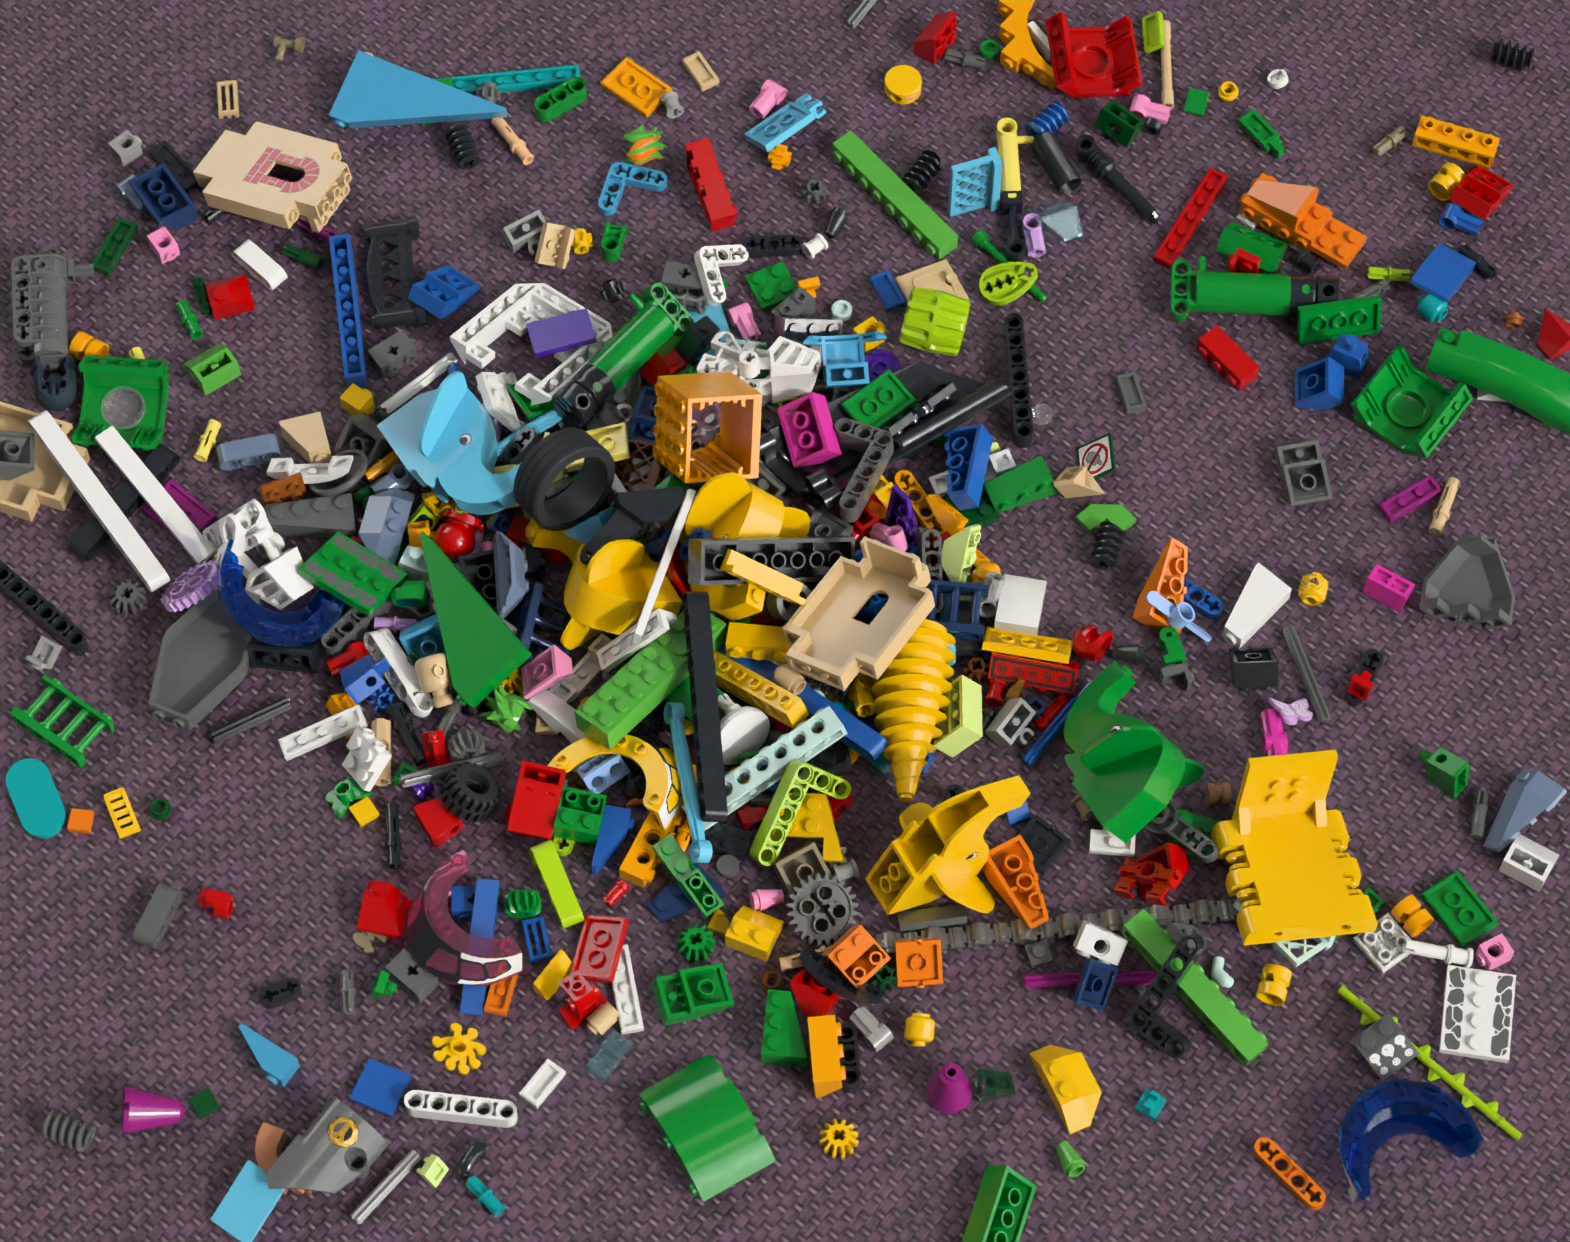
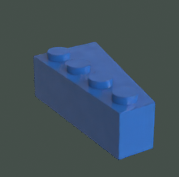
M982 424L953 428L944 433L947 439L945 450L948 459H946V466L948 467V496L959 510L979 507L993 438Z

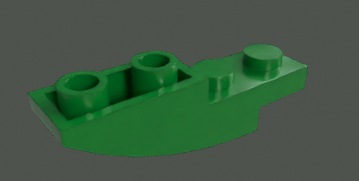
M669 834L652 846V849L664 864L666 872L705 918L724 906V903L699 868H695L672 834Z

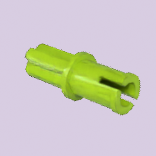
M1388 266V268L1369 267L1367 272L1368 279H1386L1388 283L1390 281L1408 283L1410 278L1408 276L1410 274L1409 269H1392L1391 266Z

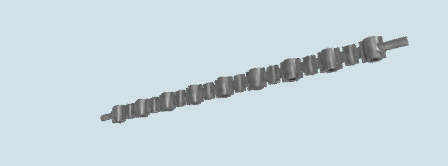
M1198 900L1189 904L1190 909H1187L1186 905L1179 904L1172 906L1170 911L1169 905L1161 906L1155 904L1145 908L1147 913L1150 912L1156 917L1157 924L1163 930L1171 922L1189 925V920H1192L1193 925L1200 927L1216 923V918L1218 917L1220 922H1228L1234 920L1233 916H1237L1239 913L1231 904V900L1217 901V906H1214L1213 901ZM1109 909L1105 912H1100L1101 918H1097V914L1083 915L1082 920H1080L1079 914L1066 913L1055 917L1056 922H1052V918H1049L1048 921L1031 930L1019 918L1011 921V927H1008L1007 923L993 924V929H990L989 923L977 922L966 926V931L964 932L962 927L950 928L949 933H945V928L930 927L926 930H921V936H918L917 932L904 933V938H900V933L889 931L877 935V943L890 958H895L896 940L920 939L921 937L923 939L940 937L942 952L947 951V945H951V949L965 948L964 943H968L969 948L984 949L992 946V940L996 941V945L1010 943L1009 939L1012 938L1014 944L1027 945L1037 942V936H1040L1041 940L1054 939V934H1058V939L1073 940L1076 939L1083 920L1120 935L1122 934L1123 926L1137 915L1141 909L1128 910V915L1124 914V910Z

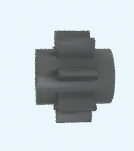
M484 82L481 83V88H476L477 97L495 104L496 100L500 101L501 91L500 88H496L495 83Z
M811 179L808 184L804 183L802 198H807V204L811 203L817 206L821 201H825L827 187H822V181Z

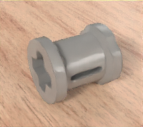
M674 91L667 92L661 97V102L667 110L666 115L671 119L679 117L684 112L683 107L678 102V94Z
M853 858L847 863L838 866L836 864L832 865L833 875H837L838 883L851 877L859 878V871Z

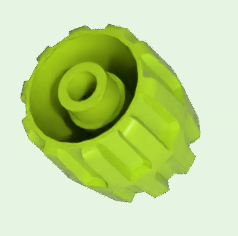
M913 287L903 319L900 342L929 353L957 356L969 315L970 301L945 291Z

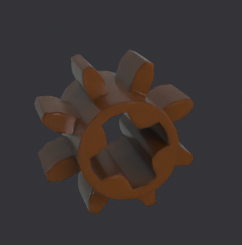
M974 655L970 661L965 660L964 666L966 668L963 669V675H968V678L977 682V684H980L983 678L988 679L987 672L990 665H985L984 657L980 659Z

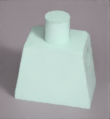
M407 546L398 563V568L408 573V581L426 580V582H430L423 550L419 547Z

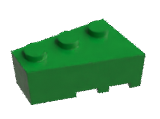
M1042 456L984 483L997 512L1007 511L1011 508L1060 493L1054 486L1055 478Z

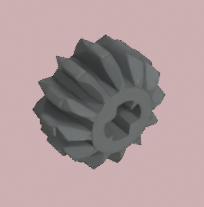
M130 579L128 583H125L121 580V585H114V591L110 592L111 606L115 608L118 614L123 612L127 617L129 612H132L136 616V610L143 611V604L147 603L146 590L142 588L139 581L134 583Z
M475 729L458 731V734L451 735V739L447 741L449 755L455 761L480 756L485 752L484 738L481 732H477Z

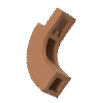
M265 1122L261 1125L256 1138L255 1155L258 1166L267 1172L280 1157V1152L287 1139L285 1130ZM285 1189L283 1195H286L288 1189ZM290 1189L300 1195H303V1193L311 1195L312 1193L310 1190Z

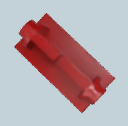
M443 729L421 733L427 767L431 768L448 764L449 758Z

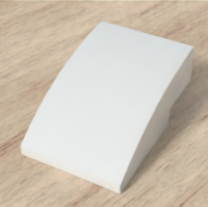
M1004 574L1005 582L998 602L994 629L1037 636L1047 581Z

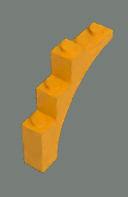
M998 0L997 12L1003 18H1006L1000 25L999 38L1005 44H1008L1001 51L1000 64L1005 69L1011 70L1014 73L1022 69L1027 75L1038 79L1041 84L1054 89L1053 68L1037 52L1028 31V14L1036 0Z

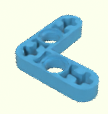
M623 162L612 164L598 201L599 212L604 216H611L617 211L625 185L656 192L665 190L667 187L666 174L662 171ZM639 173L643 174L644 178L642 180H635L633 176ZM610 186H617L619 188L616 192L608 190ZM608 198L611 199V205L605 208L604 206L607 205Z

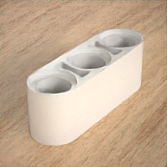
M249 239L232 252L234 259L270 291L274 290L288 278L284 269Z

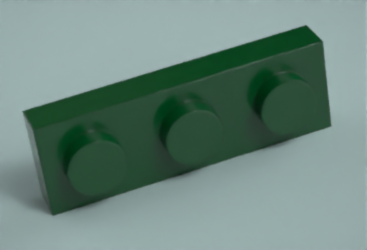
M120 217L117 219L91 263L94 264V271L109 277L111 276L138 230L136 223Z

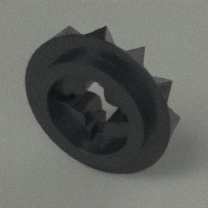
M659 704L640 721L647 729L658 733L666 731L670 725L665 723L664 709H661Z

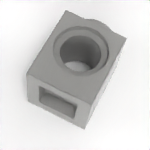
M128 130L108 143L111 155L123 167L143 154L140 138L136 134L132 135Z

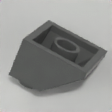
M0 430V480L10 481L33 471L35 468L34 433Z

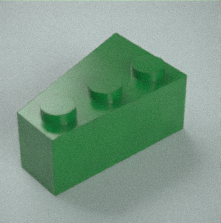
M768 989L761 1064L807 1068V1056L791 991Z

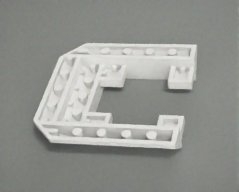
M545 283L515 284L452 334L450 341L464 364L470 361L482 369L495 358V351L487 346L508 329L519 336H523L528 331L527 323L585 309V307ZM588 310L597 343L555 353L554 357L563 362L542 381L527 373L515 383V390L531 399V406L550 401L613 337L609 322Z

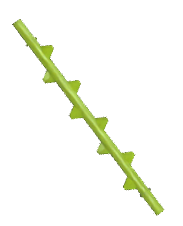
M1341 986L1337 991L1354 1006V1009H1358L1362 1013L1361 1025L1365 1026L1375 1023L1382 1018L1346 987ZM1395 1016L1392 1017L1394 1021L1397 1023L1398 1019ZM1413 1044L1419 1052L1416 1058L1429 1068L1427 1079L1430 1082L1441 1078L1462 1096L1461 1106L1464 1109L1475 1106L1492 1120L1496 1127H1500L1514 1140L1518 1141L1522 1137V1133L1508 1123L1505 1117L1502 1118L1497 1113L1499 1105L1497 1101L1484 1103L1464 1086L1465 1074L1463 1072L1455 1075L1449 1074L1429 1057L1431 1050L1429 1045L1417 1047Z

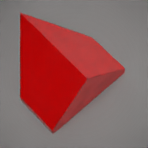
M1545 308L1537 347L1549 361L1570 350V324Z

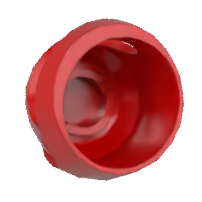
M1084 625L1074 633L1072 647L1078 657L1087 661L1098 662L1109 649L1114 634L1107 630L1100 635L1096 625Z

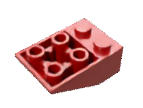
M527 761L521 762L507 831L551 840L566 770Z

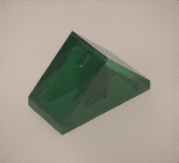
M978 1069L976 1071L975 1084L981 1103L1016 1094L1009 1072Z

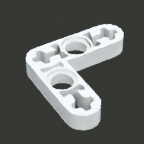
M739 244L705 246L695 252L694 259L708 304L718 306L725 301L726 292L719 267L738 266L748 259V252L744 246ZM718 251L724 254L725 260L719 258ZM707 272L713 275V281L708 279Z

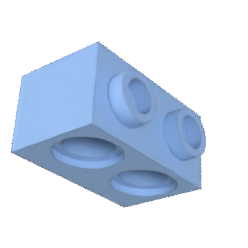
M617 754L597 755L574 768L589 792L598 794L630 773L621 755Z

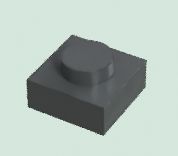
M1047 940L1025 945L1024 949L1031 969L1053 963Z

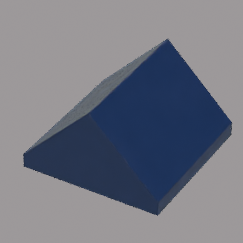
M1085 956L1071 1000L1080 1005L1105 1011L1119 968Z

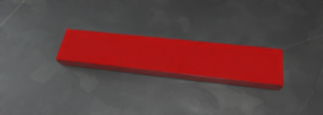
M1211 167L1209 168L1153 256L1154 262L1166 268H1172L1173 263L1182 253L1228 180L1227 175Z

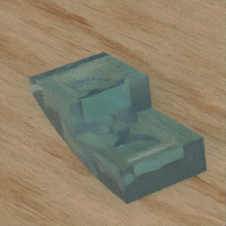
M614 1030L601 1044L600 1050L588 1062L585 1070L602 1082H605L625 1057L633 1042Z

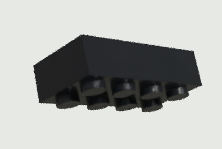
M718 822L704 831L705 840L710 841L712 845V853L721 856L733 855L738 860L745 862L753 838L752 831Z

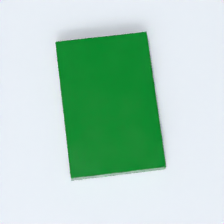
M888 369L842 402L840 407L851 420L880 428L916 402V399L892 371Z
M1458 871L1421 894L1422 899L1462 949L1499 924L1498 920Z

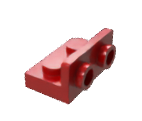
M1238 248L1235 254L1231 253L1226 263L1228 265L1226 272L1258 273L1261 258Z

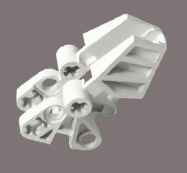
M722 331L717 333L711 341V348L715 350V356L704 353L697 366V373H705V371H709V373L730 371L762 395H772V402L776 403L812 392L820 372L821 356L820 352L781 336L767 350L756 348L754 342H747L743 349H741L731 332ZM721 337H728L730 341L722 343L719 339ZM760 369H770V379L752 378L760 374Z
M256 499L250 500L203 530L206 542L217 553L219 547L228 541L223 555V559L227 560L223 563L226 575L230 579H236L243 574L248 579L245 590L259 595L262 600L281 610L314 588L312 582L298 574L299 568L304 564L298 548H290L284 553L281 551L285 547L284 540L277 532L273 531L264 508ZM256 546L260 556L271 561L258 568L244 551H248Z

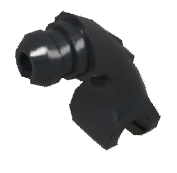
M480 1138L472 1140L458 1163L459 1177L466 1178L469 1176L478 1158L484 1157L488 1146L487 1142Z

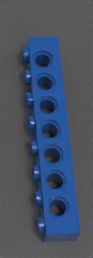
M350 234L329 236L346 387L348 389L354 383L361 389L368 388Z

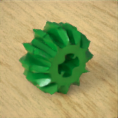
M525 888L523 890L517 889L516 891H510L504 896L503 904L507 917L512 919L519 918L521 920L523 918L535 917L541 913V897L537 891L532 889L525 890Z
M696 923L693 925V929L686 925L685 932H679L680 939L677 940V946L680 947V955L686 954L687 961L694 957V961L697 963L699 957L706 960L707 953L712 954L714 952L712 947L715 945V939L712 938L713 932L706 931L707 927L705 925L700 929Z

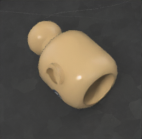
M437 653L418 659L414 667L419 685L423 692H432L433 706L440 708L452 704L453 697L448 692L447 687L453 684L446 655L444 653Z

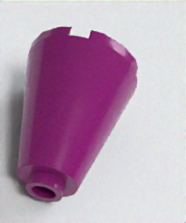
M947 1063L930 1078L926 1089V1095L932 1107L943 1114H956L965 1109L972 1099L973 1092L969 1079L962 1068L955 1063Z
M124 1087L122 1133L128 1134L178 1124L180 1119H184L185 1105H180V1100L132 1087Z

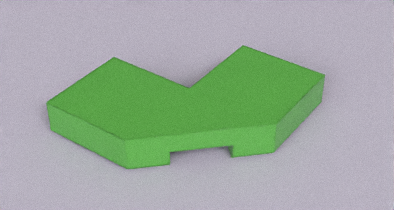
M1090 504L1076 516V521L1090 534L1100 526L1101 522L1114 523L1126 531L1137 520L1122 505Z

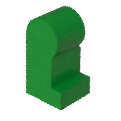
M1164 627L1160 631L1158 645L1164 651L1162 668L1168 664L1178 665L1186 663V656L1177 630L1173 627Z

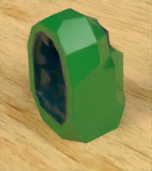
M426 580L406 581L402 586H397L391 592V601L399 607H421L426 605Z

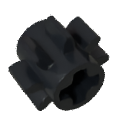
M612 278L602 284L603 290L599 292L603 300L615 303L625 297L623 292L627 289L623 281L617 282L616 278Z

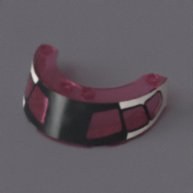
M462 850L445 860L411 901L404 920V938L410 955L426 973L430 972L439 977L440 981L457 986L458 983L472 984V987L485 986L522 973V952L518 944L511 938H479L462 930L451 918L447 906V899L452 896L451 888L470 869L469 858L465 851Z

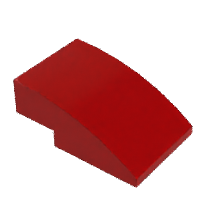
M1479 165L1468 172L1463 181L1456 185L1449 200L1485 220L1503 202L1513 189L1514 184Z

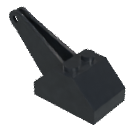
M682 487L618 492L612 509L613 516L582 549L580 561L588 565L592 557L611 541L633 540L636 538L652 542L661 538L678 516L684 501Z

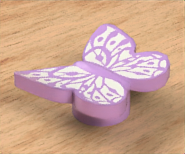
M1269 697L1268 702L1276 711L1280 712L1281 721L1288 725H1296L1298 719L1310 721L1313 713L1308 710L1309 705L1305 698L1297 700L1292 704H1286Z

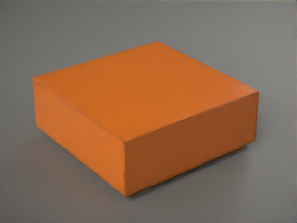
M71 808L67 826L68 832L90 834L95 815L94 811Z

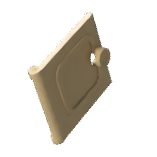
M947 259L895 278L907 302L913 287L945 291L969 300Z

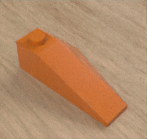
M1173 537L1169 538L1138 598L1132 617L1143 625L1158 630L1173 626L1169 623L1167 616L1147 603L1146 594L1149 591H1156L1175 606L1184 602V594H1187V587H1184V574L1187 573L1188 547ZM1176 629L1178 634H1181L1182 629Z

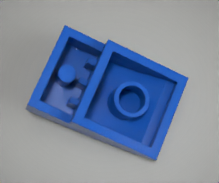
M1440 243L1426 258L1410 283L1448 302L1460 290L1463 282L1471 275L1476 262Z
M447 265L428 272L423 281L413 284L408 299L442 319L464 305L480 289L481 285Z

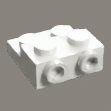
M365 727L363 729L356 728L346 746L350 752L342 766L364 791H371L392 755L385 749V744L374 736L375 733Z

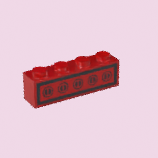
M992 651L988 678H997L1015 684L1019 677H1023L1025 679L1023 687L1032 686L1039 691L1053 690L1057 691L1060 695H1070L1075 692L1080 663L1069 661V664Z

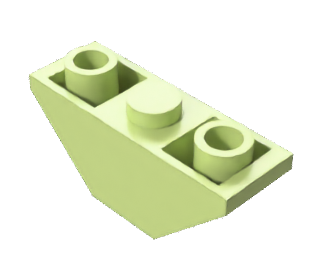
M981 525L968 526L944 540L942 567L950 582L970 583L972 565L976 560L975 551L981 538Z

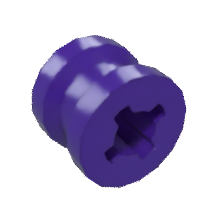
M431 782L408 787L410 792L419 801H422L427 793H432L435 790Z

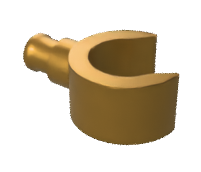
M1019 677L1018 681L1012 685L1006 694L1007 698L1005 701L1021 697L1023 683L1025 682L1023 677Z

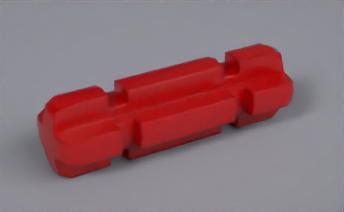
M1059 695L1055 700L1056 702H1053L1042 714L1043 716L1038 718L1035 722L1037 729L1042 732L1045 731L1049 726L1048 724H1051L1061 710L1069 703L1068 698L1064 695Z

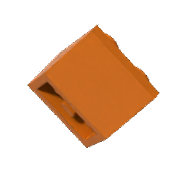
M855 923L823 953L856 989H859L891 959L865 928L858 923Z

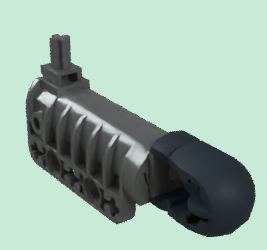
M47 245L41 249L40 254L17 256L12 260L13 335L18 346L20 361L24 364H33L34 395L36 400L48 411H60L68 408L73 403L76 395V364L74 357L69 354L66 289H69V284H76V277L94 276L95 274L94 264L75 265L74 258L66 260V257L59 254L56 246ZM20 263H24V266H23V272H24V273H20V270H19V267H18V266L20 265ZM24 281H27L28 284L23 287ZM23 298H25L24 304L21 303ZM25 316L29 317L27 322L24 321ZM24 333H26L25 339L22 338ZM26 347L30 348V357L25 356ZM65 370L66 375L63 378L60 377L59 373L49 374L45 385L44 372Z

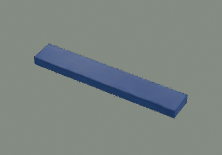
M477 878L467 955L491 958L500 881ZM466 962L464 978L485 979L482 966ZM486 964L488 973L490 964ZM487 983L463 984L460 1014L483 1016Z

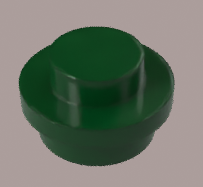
M155 799L149 806L150 816L155 820H164L171 814V805L165 799Z

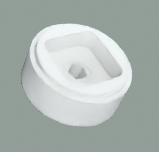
M1282 69L1272 71L1267 77L1269 86L1273 89L1284 87L1289 80L1286 71Z

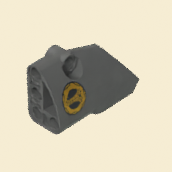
M333 1098L303 1135H298L266 1173L269 1189H300L336 1194L353 1180L365 1178L370 1172V1166L389 1144L356 1112L340 1100ZM357 1162L364 1163V1165L361 1168H353L354 1164Z

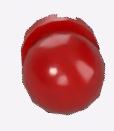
M447 507L442 515L447 522L441 524L435 531L433 541L451 562H456L458 556L471 554L475 550V533H482L485 524H482L479 519L465 512L462 515L453 513V508Z

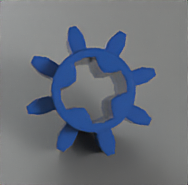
M384 684L369 695L365 701L370 703V708L373 710L380 709L384 712L385 708L392 704L394 694L389 691L390 687Z

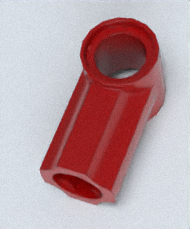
M359 641L349 645L345 652L325 660V663L334 679L341 676L339 672L341 669L369 655L364 643Z

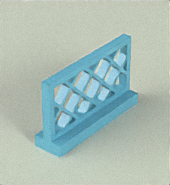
M996 147L988 149L987 156L951 166L948 205L950 217L989 206L991 211L999 209L1003 163Z

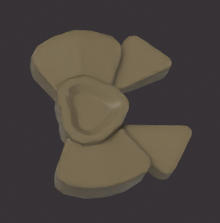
M362 931L353 934V941L358 948L364 949V953H374L370 941H373L376 937L383 944H386L388 937Z

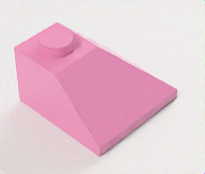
M552 645L521 667L524 698L527 700L567 679L573 673L572 658L557 646Z

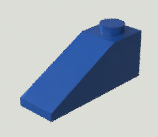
M605 805L591 865L592 874L597 875L628 839L629 831L634 830L635 818H632L631 809Z

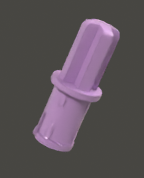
M375 616L374 630L387 628L389 631L397 633V630L400 631L418 622V620L398 618L397 616L389 618Z

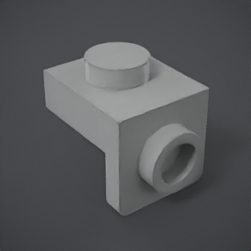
M41 636L33 654L27 655L25 659L30 661V666L41 671L43 668L52 669L63 646L46 636Z

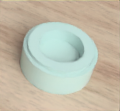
M838 300L833 303L831 308L832 317L842 319L843 321L850 319L852 316L851 304L845 300Z

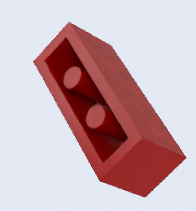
M1217 325L1198 339L1196 349L1198 354L1203 359H1206L1216 372H1220L1230 386H1234L1240 391L1258 377L1260 367Z

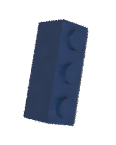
M164 163L128 180L129 185L159 226L180 229L197 220L195 204Z

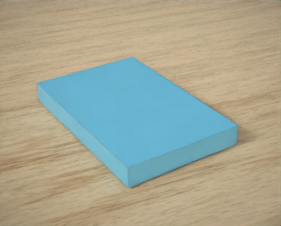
M251 1160L246 1162L210 1219L241 1242H252L285 1191V1189H269L266 1178L267 1171Z

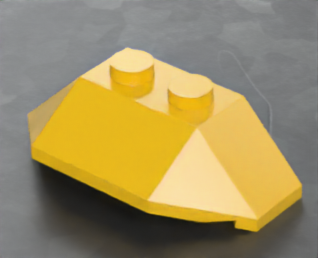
M1048 1045L1029 1053L1069 1135L1089 1127L1102 1092L1082 1053L1054 1045Z

